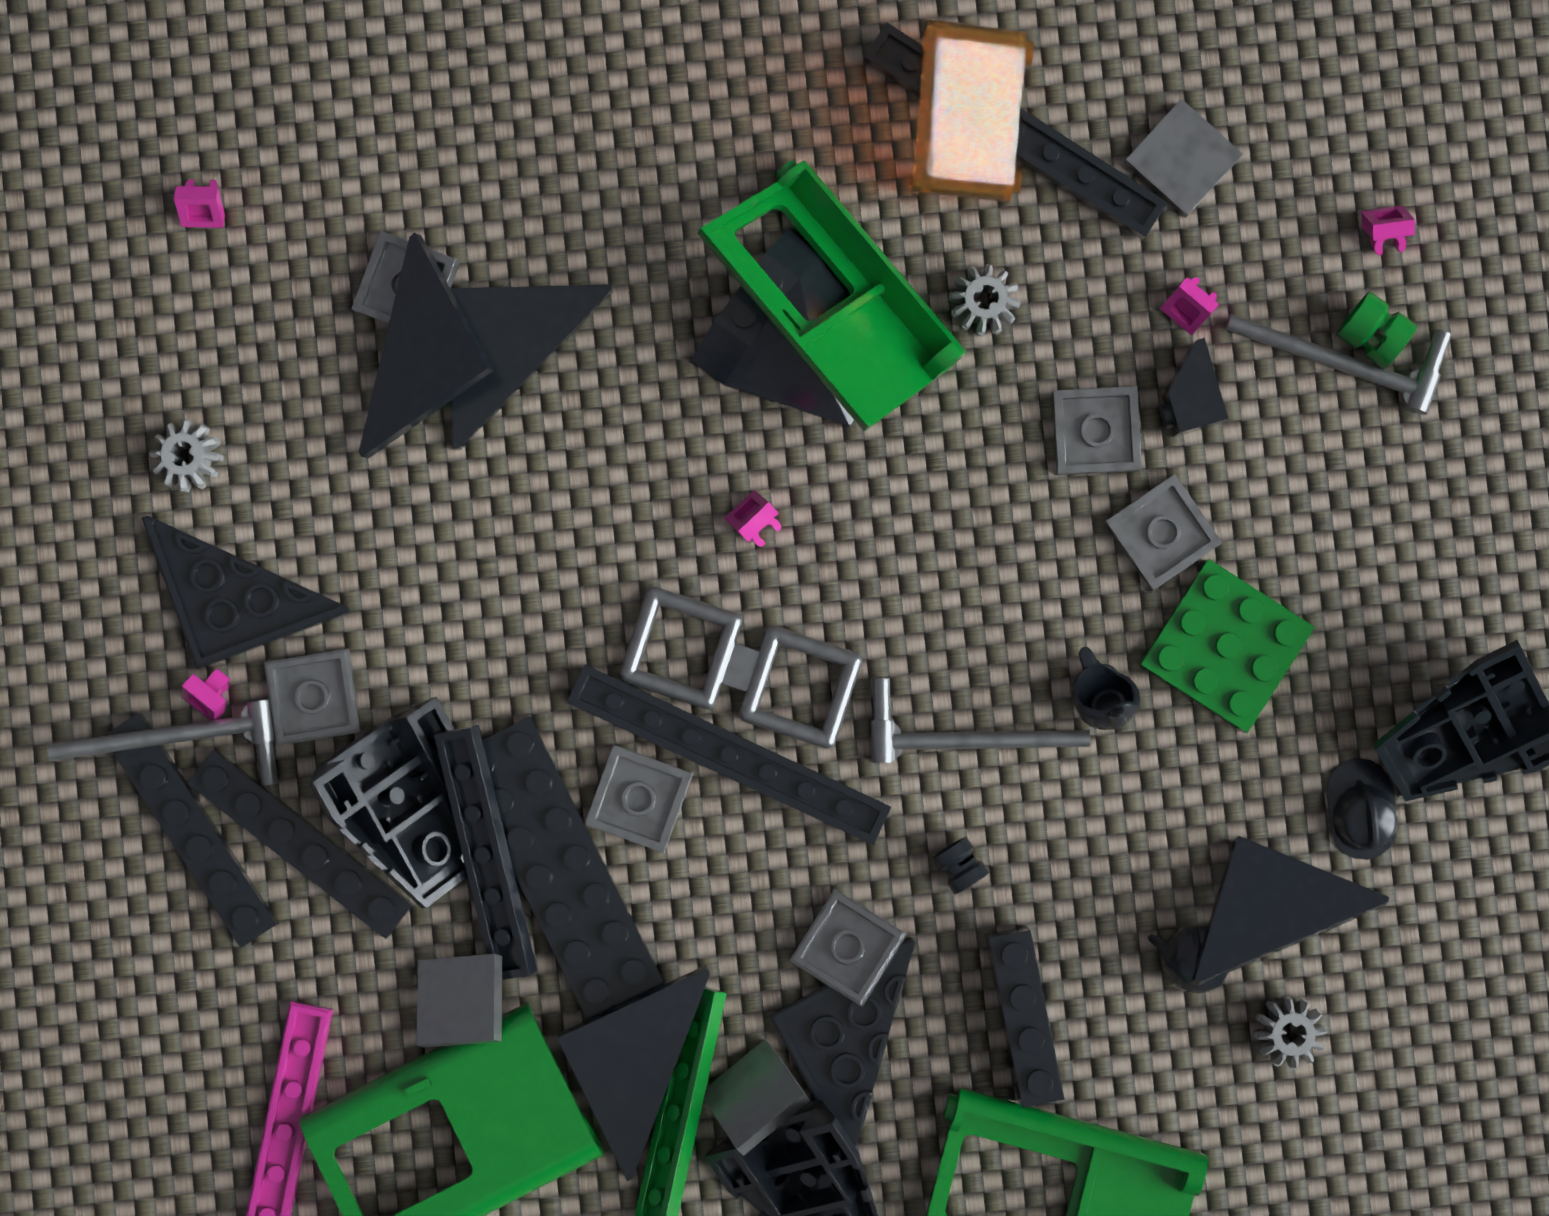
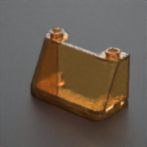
M927 19L923 31L922 47L924 55L921 63V84L913 156L915 163L913 164V173H911L909 195L1009 203L1012 194H1020L1022 169L1015 168L1024 66L1031 67L1034 41H1026V32Z

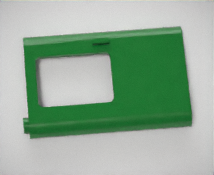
M791 160L775 174L778 182L704 225L697 234L859 427L866 431L944 374L967 351L806 161L797 164L794 160ZM773 209H779L786 215L850 292L849 297L813 321L803 318L735 236V232Z
M529 1002L502 1015V1042L440 1046L301 1116L299 1119L305 1140L342 1216H363L335 1158L336 1148L433 1099L440 1101L472 1166V1174L392 1216H485L604 1156L599 1138L587 1117L583 1118L534 1018Z
M959 1088L957 1095L949 1094L946 1101L943 1119L949 1120L925 1216H947L945 1212L961 1145L963 1139L968 1135H975L1073 1162L1076 1165V1175L1065 1216H1189L1194 1196H1199L1205 1182L1208 1156L1204 1153L1034 1107L1022 1108L1019 1103Z

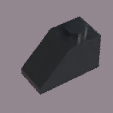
M1205 338L1196 340L1189 347L1162 396L1163 404L1159 405L1162 424L1165 429L1171 428L1173 437L1219 425L1229 419Z

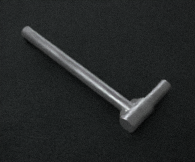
M1232 314L1225 327V330L1399 391L1402 393L1401 399L1405 408L1422 415H1427L1441 376L1438 372L1451 338L1449 332L1435 330L1423 366L1410 373L1407 377L1387 369L1383 370L1379 366Z
M873 678L874 721H871V763H894L901 754V750L1090 747L1091 744L1090 730L901 733V729L894 723V720H891L890 678Z
M270 699L246 702V706L241 711V716L47 744L49 761L244 733V737L256 745L261 786L278 783L273 741L276 740Z

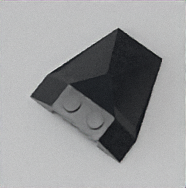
M791 227L771 246L758 262L759 266L797 311L808 321L815 320L850 296L846 286L813 247ZM740 286L713 322L692 357L691 362L726 387L738 389L762 397V399L774 403L778 402L799 409V411L850 427L854 419Z
M1515 640L1476 659L1377 740L1373 746L1405 801L1458 790L1457 783L1479 778L1482 779L1484 784L1497 781V774L1520 769L1523 775L1533 773L1549 766V702L1518 640Z
M432 697L377 724L320 763L309 781V785L329 821L422 909L429 907L468 877L434 738L435 734L453 730L454 728L437 697Z
M821 1099L807 1103L744 1156L735 1148L729 1137L705 1155V1159L726 1190L736 1199L742 1195L759 1211L757 1216H879L860 1154L836 1117Z

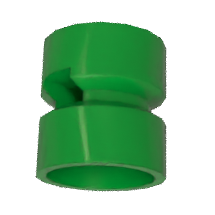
M1368 291L1347 316L1336 335L1353 348L1363 346L1365 348V356L1384 370L1403 350L1415 333L1418 325L1400 312L1390 314L1388 312V303L1371 291ZM1380 328L1384 334L1381 335L1380 333H1375V331Z

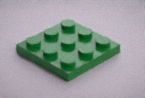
M1207 559L1139 665L1243 733H1248L1315 627L1220 565Z

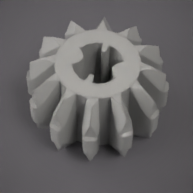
M986 264L982 277H980L978 270L974 266L970 267L967 271L970 281L958 276L954 284L960 291L949 294V301L962 304L951 311L952 318L966 315L967 318L963 321L961 329L967 331L974 322L978 324L976 330L978 337L984 336L986 324H989L991 331L995 335L1000 334L1002 327L999 320L1011 325L1015 317L1008 310L1019 309L1021 304L1020 300L1008 297L1017 292L1019 288L1017 283L1003 285L1008 276V272L1005 270L999 273L997 279L991 277L993 267L990 264ZM981 292L989 293L988 299L994 298L995 300L986 310L979 308L980 301L977 303L974 301V299L979 298Z
M190 420L183 421L181 431L175 424H167V432L170 437L166 438L159 434L154 436V440L161 444L162 448L161 450H151L149 452L151 458L162 460L152 469L153 473L158 476L166 474L163 484L172 488L178 483L182 492L190 491L192 481L198 488H206L207 485L203 475L206 473L213 478H217L219 472L210 467L211 463H219L224 460L222 454L211 452L220 445L219 438H207L210 429L203 424L195 429L193 422ZM183 449L188 450L194 456L190 464L179 456Z
M1284 995L1281 999V1009L1273 1001H1268L1266 1007L1271 1015L1266 1017L1258 1013L1255 1017L1258 1022L1265 1025V1029L1253 1031L1254 1038L1266 1040L1258 1048L1259 1053L1263 1056L1272 1053L1271 1063L1277 1067L1286 1059L1289 1068L1297 1069L1299 1056L1306 1063H1313L1314 1058L1309 1052L1311 1047L1318 1051H1323L1325 1048L1324 1044L1315 1040V1036L1327 1033V1027L1318 1024L1314 1025L1321 1018L1322 1013L1317 1009L1308 1011L1309 1001L1300 998L1294 1006L1292 998ZM1288 1023L1298 1027V1030L1293 1031L1297 1036L1292 1041L1285 1037L1282 1038V1034H1286L1283 1027Z

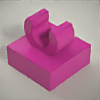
M189 179L185 186H176L174 201L181 227L223 228L225 212L216 180H210L209 186H195L194 179Z
M1403 205L1361 211L1362 228L1370 236V245L1377 255H1382L1383 242L1394 238V247L1397 251L1404 252L1406 248L1405 236L1415 235V219Z
M1187 277L1160 308L1191 336L1219 305L1215 301L1217 294L1214 291L1208 295L1197 286L1200 282V279L1197 277L1191 280Z
M755 490L724 518L747 542L752 540L760 547H763L766 543L760 538L759 532L767 524L777 532L781 529L779 521L774 518L779 513Z
M218 669L208 677L205 683L192 674L182 685V699L209 721L218 720L225 713L226 700L221 696L230 687L228 684L230 679Z

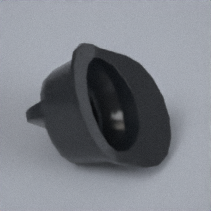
M1354 758L1341 763L1333 770L1327 782V802L1334 842L1343 853L1354 859L1368 860L1381 856L1391 847L1397 836L1398 828L1395 794L1390 776L1381 765L1369 759Z

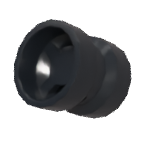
M967 836L952 843L931 858L938 870L944 871L948 876L947 884L954 895L969 888L989 873L983 861L976 860L973 855V846Z

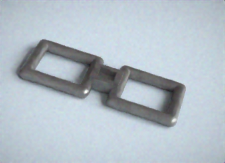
M656 586L650 587L647 590L619 673L620 679L623 682L704 709H711L715 706L721 686L725 684L746 691L739 712L742 721L825 749H830L835 745L862 664L860 654L777 626H771L766 630L760 651L735 644L742 625V617L738 613ZM659 606L723 626L703 690L639 670ZM779 645L843 666L822 730L758 709Z

